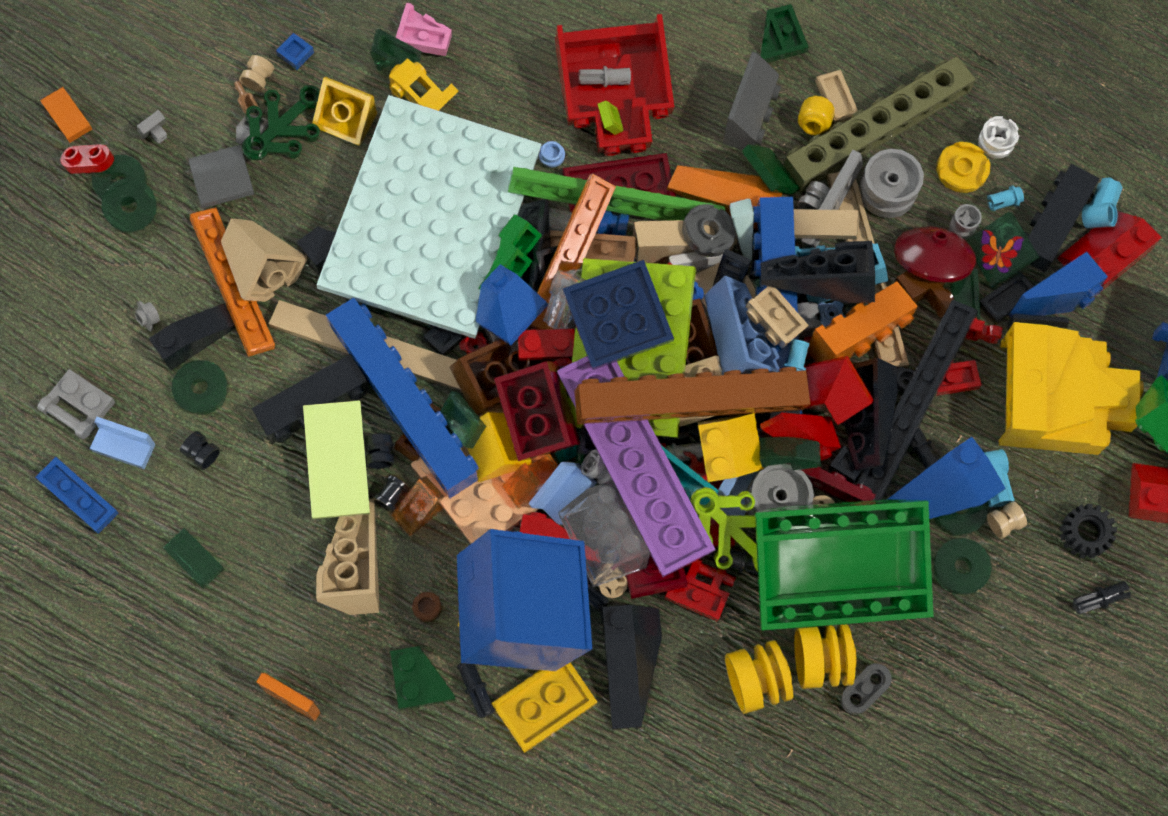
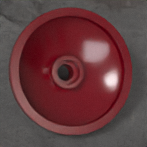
M921 226L907 230L897 238L894 246L895 257L902 267L910 273L930 281L955 282L962 280L972 273L976 263L975 253L966 240L952 231L939 227Z

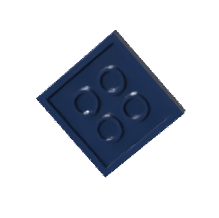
M644 260L563 288L565 299L592 370L674 341Z

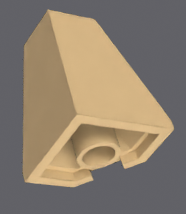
M231 218L221 240L243 300L268 301L275 296L273 293L284 284L289 287L298 280L308 259L306 255L254 221Z

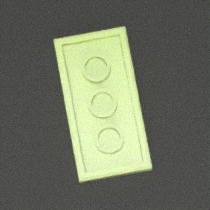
M360 401L303 405L312 519L370 514Z

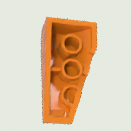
M677 165L667 187V190L689 200L725 206V211L730 217V203L751 199L753 207L757 206L760 197L782 196V193L771 192L760 176ZM753 223V229L758 231L757 223Z

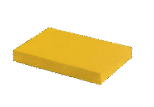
M570 662L557 671L539 670L491 704L522 751L526 753L597 704V700Z

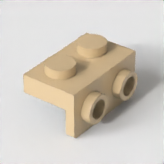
M768 286L754 299L749 300L745 306L748 310L746 314L750 320L756 325L761 324L767 331L765 336L774 346L778 344L781 348H784L809 326L774 287Z

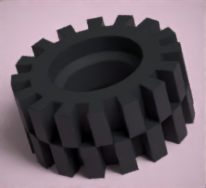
M1082 504L1073 509L1063 519V524L1060 526V531H1063V533L1060 535L1061 540H1066L1064 544L1066 549L1069 546L1073 549L1070 552L1071 554L1079 553V558L1084 559L1089 556V559L1097 555L1100 556L1112 546L1116 539L1114 534L1117 532V527H1112L1115 520L1114 518L1108 519L1107 516L1110 513L1107 510L1101 512L1102 507L1099 505L1092 508V504H1086L1084 507ZM1081 522H1091L1096 526L1098 530L1096 540L1086 541L1079 535L1078 526Z

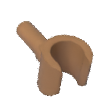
M236 81L234 85L240 96L238 103L246 114L248 107H258V104L251 93L245 92L240 81Z

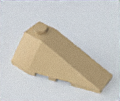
M369 499L370 514L339 517L335 526V534L331 544L327 546L325 559L322 566H319L316 575L317 602L349 615L379 613L375 501L373 499Z

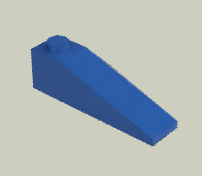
M973 437L948 452L888 499L927 500L929 502V519L943 515H950L967 508L981 506L1006 488L989 458Z

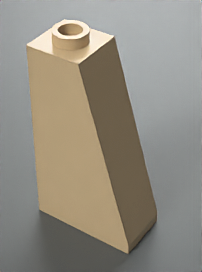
M683 220L634 222L633 237L637 238L636 262L644 260L645 263L668 264L670 256L695 252L684 239L682 233ZM704 225L706 233L715 235L712 227ZM737 235L734 238V243L729 249L730 251L733 250L734 245H737Z

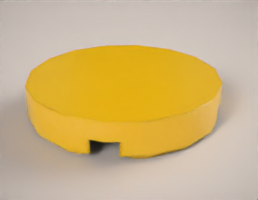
M957 142L943 149L937 160L936 172L940 181L947 188L955 192L969 193L978 190L984 185L990 174V161L986 158L984 151L980 147L969 142Z

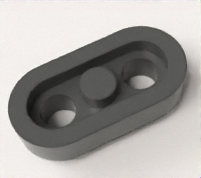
M876 663L867 666L855 678L854 684L847 686L842 692L840 702L843 709L853 715L865 712L889 688L892 681L890 671L882 664ZM872 675L879 678L880 683L878 685L871 683L870 677ZM852 695L859 698V705L851 703L850 697Z

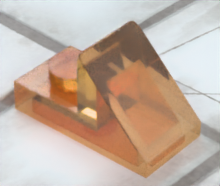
M550 454L543 456L530 466L523 463L502 485V488L516 508L520 509L531 501L558 465Z
M427 476L422 477L393 512L392 517L411 536L442 511L443 508L439 503L445 496Z

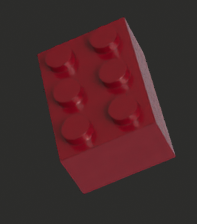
M546 361L494 378L518 461L534 459L581 444L565 388L557 373V370H559L557 362Z

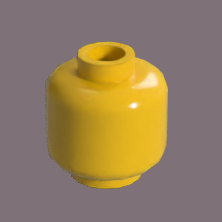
M811 96L805 99L798 115L800 128L810 135H819L827 132L831 127L835 114L832 102L822 96Z

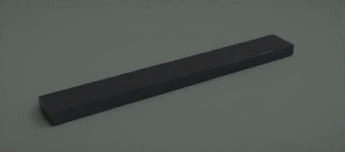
M952 299L893 413L883 466L863 470L857 484L870 488L872 493L876 495L875 500H882L978 314L977 309Z

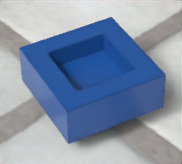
M293 33L276 52L278 57L298 70L314 53V49Z

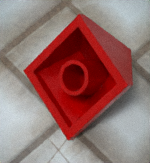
M848 356L804 365L810 405L806 409L826 412L839 425L872 404L873 398Z

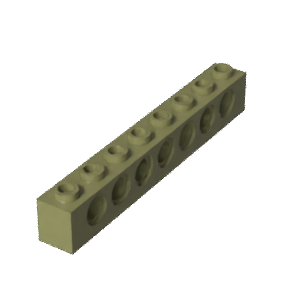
M957 56L949 61L945 59L931 72H923L909 85L903 84L896 88L893 94L887 98L880 97L865 111L863 109L858 110L848 121L836 123L830 128L828 133L822 136L820 134L814 136L806 146L792 149L786 155L784 167L800 187L799 191L802 193L806 191L810 182H821L827 178L828 174L841 170L852 150L861 153L862 156L866 155L970 93L976 79ZM916 95H920L924 97V99H920ZM895 108H901L903 111H898ZM873 120H879L883 124H877ZM852 133H859L861 137L854 136ZM831 145H836V146H838L840 149H839V150L833 149V148L831 147ZM809 158H815L819 162H812L809 160Z

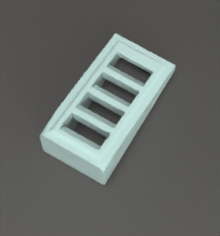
M744 199L730 203V211L743 257L751 260L754 211L751 199Z

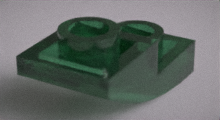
M795 437L760 438L761 465L764 467L791 463L793 471L821 467L820 443Z

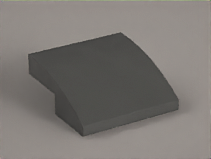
M241 145L189 158L191 172L202 209L254 194Z

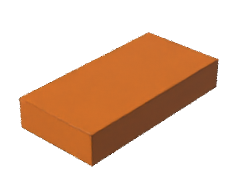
M64 87L40 100L69 143L92 130L91 125Z

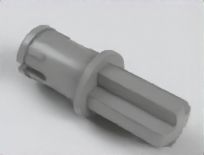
M603 66V69H580L578 71V83L603 84V87H607V85H630L631 82L630 68L613 69Z

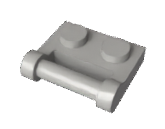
M69 369L52 391L40 400L37 408L44 414H51L73 429L75 435L85 439L97 426L94 423L96 417L103 418L114 405L115 400ZM62 399L86 415L87 419L81 422L56 404Z

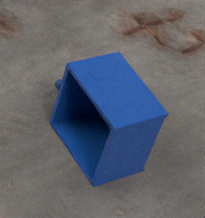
M489 529L457 555L461 663L557 671L592 650L584 541L526 534L518 531L510 532Z

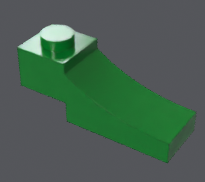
M514 214L498 235L501 238L500 246L484 281L500 264L521 277L532 263V260L527 255L542 234L529 222Z

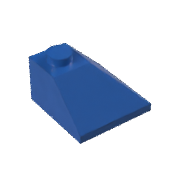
M500 264L481 284L475 321L501 340L512 345L548 306V303L517 274Z

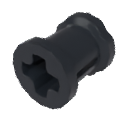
M388 475L386 478L388 482L379 494L373 496V500L384 509L393 513L396 510L395 504L403 493H408L410 488L397 477Z

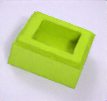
M608 101L599 103L598 107L604 128L614 135L623 132L617 107Z

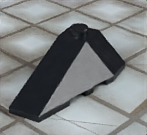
M872 241L841 242L835 244V249L821 252L820 248L810 250L811 255L799 258L795 255H789L761 262V285L844 303L875 302V265Z
M880 358L853 364L872 396L873 402L841 423L846 428L849 437L847 443L855 468L858 471L883 466L897 398V366Z
M638 605L602 607L612 730L640 728L643 723L662 639L659 608Z

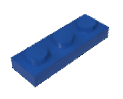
M57 457L35 477L98 534L119 514L116 509Z

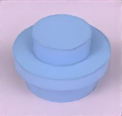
M549 141L541 146L539 160L544 166L553 168L563 163L565 151L559 143Z

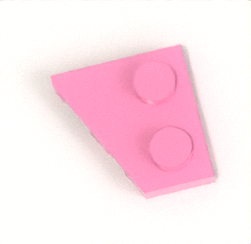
M406 3L396 34L395 47L446 56L452 37V30L443 24L437 23L434 18L427 14L422 16L414 10L412 4Z

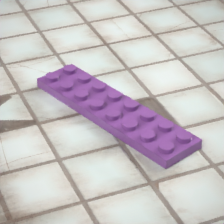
M587 356L557 370L558 376L575 409L574 390L578 384H582V380L599 379V383L610 382L612 378L625 377L617 362L592 370ZM648 420L584 424L662 577L715 551L706 530Z

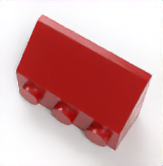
M1117 211L1118 215L1115 226L1093 228L1057 259L1066 266L1085 252H1088L1108 276L1101 285L1105 289L1152 251L1162 238L1143 218Z
M1138 463L1132 464L1129 518L1168 524V468Z

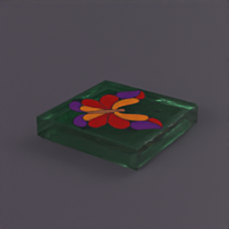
M1010 211L966 240L973 249L976 262L991 287L997 286L1039 258L1020 224Z

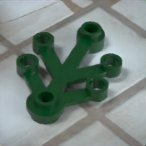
M313 85L302 87L299 101L280 118L278 115L280 94L276 90L266 91L264 94V104L267 106L268 129L260 134L259 122L262 119V111L257 106L248 107L245 118L249 123V136L242 143L244 155L251 160L264 159L268 153H281L293 159L298 158L302 151V145L299 141L290 140L288 143L271 141L275 137H304L309 142L318 140L320 129L317 125H288L306 109H312L317 106L320 90ZM274 97L276 98V100L270 101L267 98ZM310 97L314 101H308L305 98ZM256 113L258 117L253 118L249 114ZM312 130V131H314L316 134H315V135H309V134L307 133V131ZM257 146L260 148V150L255 151L252 150L251 147ZM296 147L298 151L292 152L289 148Z

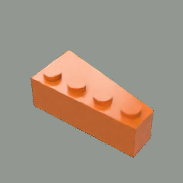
M895 282L876 293L875 302H867L868 305L866 306L863 303H859L846 314V318L840 314L833 318L826 328L823 325L816 328L809 341L807 351L816 362L848 356L850 359L856 355L859 358L871 349L870 345L877 340L879 343L885 341L892 335L893 329L898 326L904 328L914 319L913 314L918 306L902 286Z

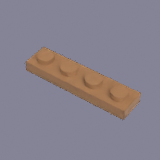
M550 230L551 246L559 245L564 231ZM595 234L585 258L634 262L637 238L633 236Z

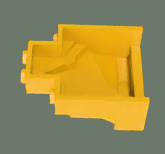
M1014 322L1001 341V347L1007 348L1006 429L999 439V445L1099 455L1109 446L1110 430L1132 432L1137 427L1135 407L1139 403L1144 391V383L1140 381V371L1108 368L1111 357L1110 352H1107V342L1093 341L1091 338L1080 337L1079 331L1048 325Z

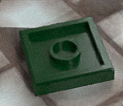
M748 144L742 150L743 155L771 192L795 194L800 189L771 148Z

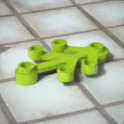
M703 487L696 490L692 494L690 502L699 515V519L712 544L713 539L709 533L711 517L719 524L718 551L714 556L717 567L728 569L733 563L730 554V539L732 536L753 557V564L758 571L757 544L741 529L743 527H756L755 515H727L720 509L740 507L744 511L751 510L755 505L752 493L742 491L737 496H718L711 488ZM703 497L710 499L706 505H701L700 500ZM749 497L751 501L749 504L743 505L741 504L742 498ZM721 556L728 557V561L725 563H720L718 560Z

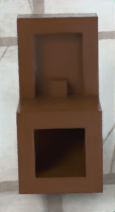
M909 271L899 275L895 282L902 286L915 304L925 298L940 319L943 318L952 299L954 300L952 293L948 289L943 288L945 282L926 280Z

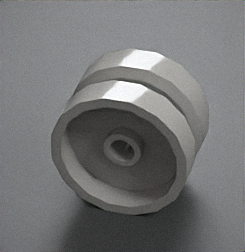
M887 149L876 153L867 163L859 183L863 205L869 212L884 218L899 217L908 212L923 185L924 173L920 163L913 155L903 150Z
M785 463L769 465L760 471L746 488V491L752 493L755 499L754 507L748 510L747 513L748 515H755L757 511L775 507L812 505L814 497L812 484L806 474L794 465ZM745 497V505L750 503L751 498Z

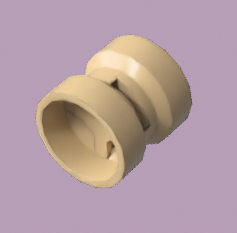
M251 55L247 63L248 68L243 70L239 80L250 90L262 92L266 85L265 80L271 76L274 66L261 56Z
M1014 501L1006 504L1001 511L994 510L987 514L988 524L992 532L999 539L1010 535V532L1014 529L1020 530L1027 526V519L1023 510Z

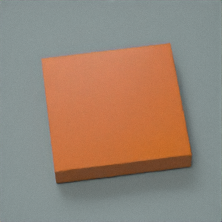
M261 673L256 682L266 693L311 720L315 721L320 710L313 701L268 674Z

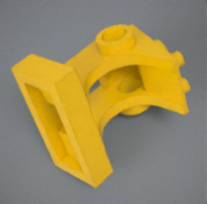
M408 58L402 64H397L389 75L390 90L393 96L398 98L404 96L412 103L437 111L458 90L451 83L442 92L426 75L425 68L418 62H411ZM415 80L427 90L421 98L409 87Z

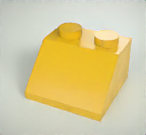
M754 413L698 422L708 482L736 478L764 469Z

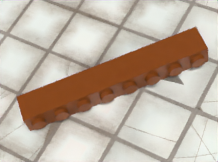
M785 367L779 369V372L770 373L768 369L752 370L751 374H741L740 370H731L724 372V375L713 376L712 372H701L695 374L696 377L686 378L684 374L679 373L668 375L667 379H656L655 375H646L639 377V380L628 381L627 377H616L610 379V382L599 383V379H585L574 390L577 425L799 411L810 405L806 370L796 371V367Z

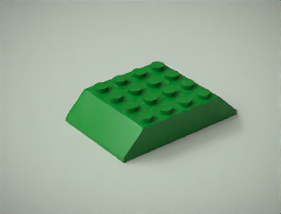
M888 499L775 507L755 512L761 630L934 617L929 502L927 500Z

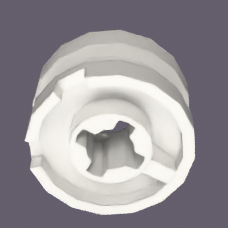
M1003 116L990 118L980 132L978 145L988 157L994 159L1004 158L1013 151L1014 146L1018 142L1020 136L1018 135L1019 128L1011 119H1003Z

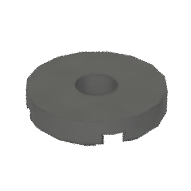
M702 204L691 209L683 220L682 233L690 248L700 255L707 257L721 256L725 249H730L736 237L732 218L723 209L714 208L715 205ZM704 225L712 227L715 235L706 233Z

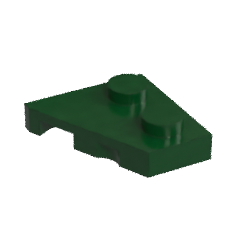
M792 4L767 10L760 56L767 63L807 53L809 46Z
M419 646L390 651L399 711L455 701L454 693Z

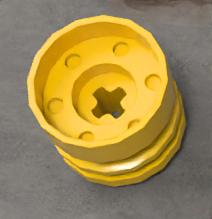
M839 624L836 631L833 625H827L824 638H821L817 626L795 629V664L799 685L802 689L821 688L824 683L825 674H827L832 687H837L840 679L844 686H852L854 684L856 649L848 624Z
M774 640L766 642L765 650L762 645H755L754 660L751 659L745 649L725 655L730 685L743 714L763 709V694H766L772 705L779 703V695L784 702L793 699L790 668L780 647Z

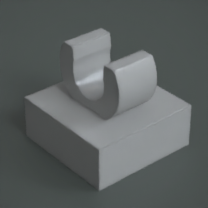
M157 110L137 125V132L143 139L152 135L155 141L160 144L167 138V133L161 127L165 124V117Z

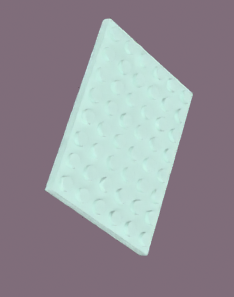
M388 95L318 279L317 289L348 299L355 298L358 302L475 339L480 327L475 321L480 296L478 288L487 276L497 255L501 241L498 235L514 214L518 216L525 196L508 192V184L513 166L534 170L541 149V143Z

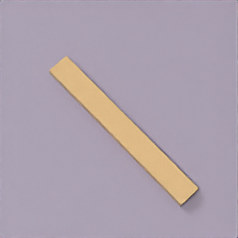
M840 172L827 175L830 189ZM855 179L838 210L859 211L857 239H844V242L872 241V244H875L857 180ZM886 282L875 285V294L887 287ZM896 327L892 330L893 333L889 338L881 343L878 340L875 341L873 347L877 358L895 365L897 368H907L909 362L899 327Z
M281 300L278 301L269 322L271 328L349 354L329 326L326 315ZM386 336L387 339L384 341L389 348L394 346L402 358L399 362L404 369L409 367L415 377L462 392L449 368L457 361L456 359Z

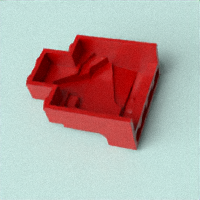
M657 14L654 23L564 33L562 25H557L555 47L568 126L574 125L575 128H585L590 126V123H594L598 153H604L605 156L619 155L620 151L631 150V153L647 151V148H650L652 144L649 116H653V119L667 118L669 114H672L675 107L662 14ZM603 66L613 69L630 68L631 82L630 85H607V87H603V84L578 83V71L580 69H603ZM608 101L617 107L623 132L614 135L604 128L598 107L599 103Z

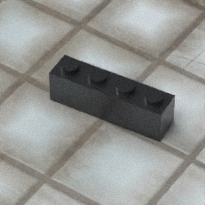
M1072 163L1066 172L1060 170L1053 182L1057 188L1054 193L1049 190L1041 203V205L1045 206L1043 212L1037 211L1029 224L1033 229L1030 234L1027 232L1023 234L1022 237L1025 239L1017 258L1045 273L1100 178Z
M349 354L251 409L270 443H281L289 439L293 432L300 428L305 429L303 405L358 401L369 391V386L352 355Z

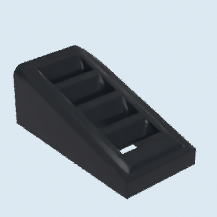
M725 249L713 286L724 276L745 283L751 260Z

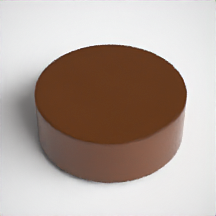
M422 592L415 597L412 609L414 615L420 621L432 622L440 616L442 605L436 594Z

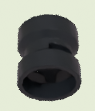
M195 431L189 435L180 448V452L186 458L194 459V464L201 470L210 467L216 461L221 451L214 443H208L205 435L200 431Z
M373 434L365 437V448L368 450L366 467L385 469L394 465V455L391 453V448L393 447V437L391 435Z

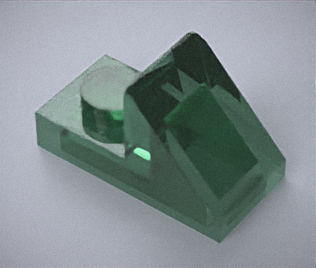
M378 28L375 31L370 54L377 70L381 71L388 66L394 68L397 64H402L407 58L413 63H419L422 51Z

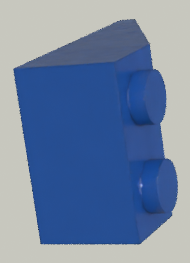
M1085 252L1025 292L1009 316L1012 318L1015 313L1040 316L1072 312L1079 306L1084 309L1104 289L1101 285L1108 276L1088 252Z

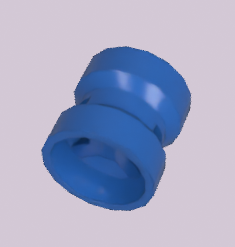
M605 211L599 224L598 234L626 236L629 215L622 213L620 215H613L611 211Z

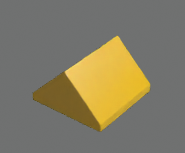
M324 77L312 124L317 125L321 131L358 146L361 145L377 115L374 96Z
M487 412L462 429L469 455L472 456L479 467L476 471L478 483L533 466L531 459L518 461L504 413Z

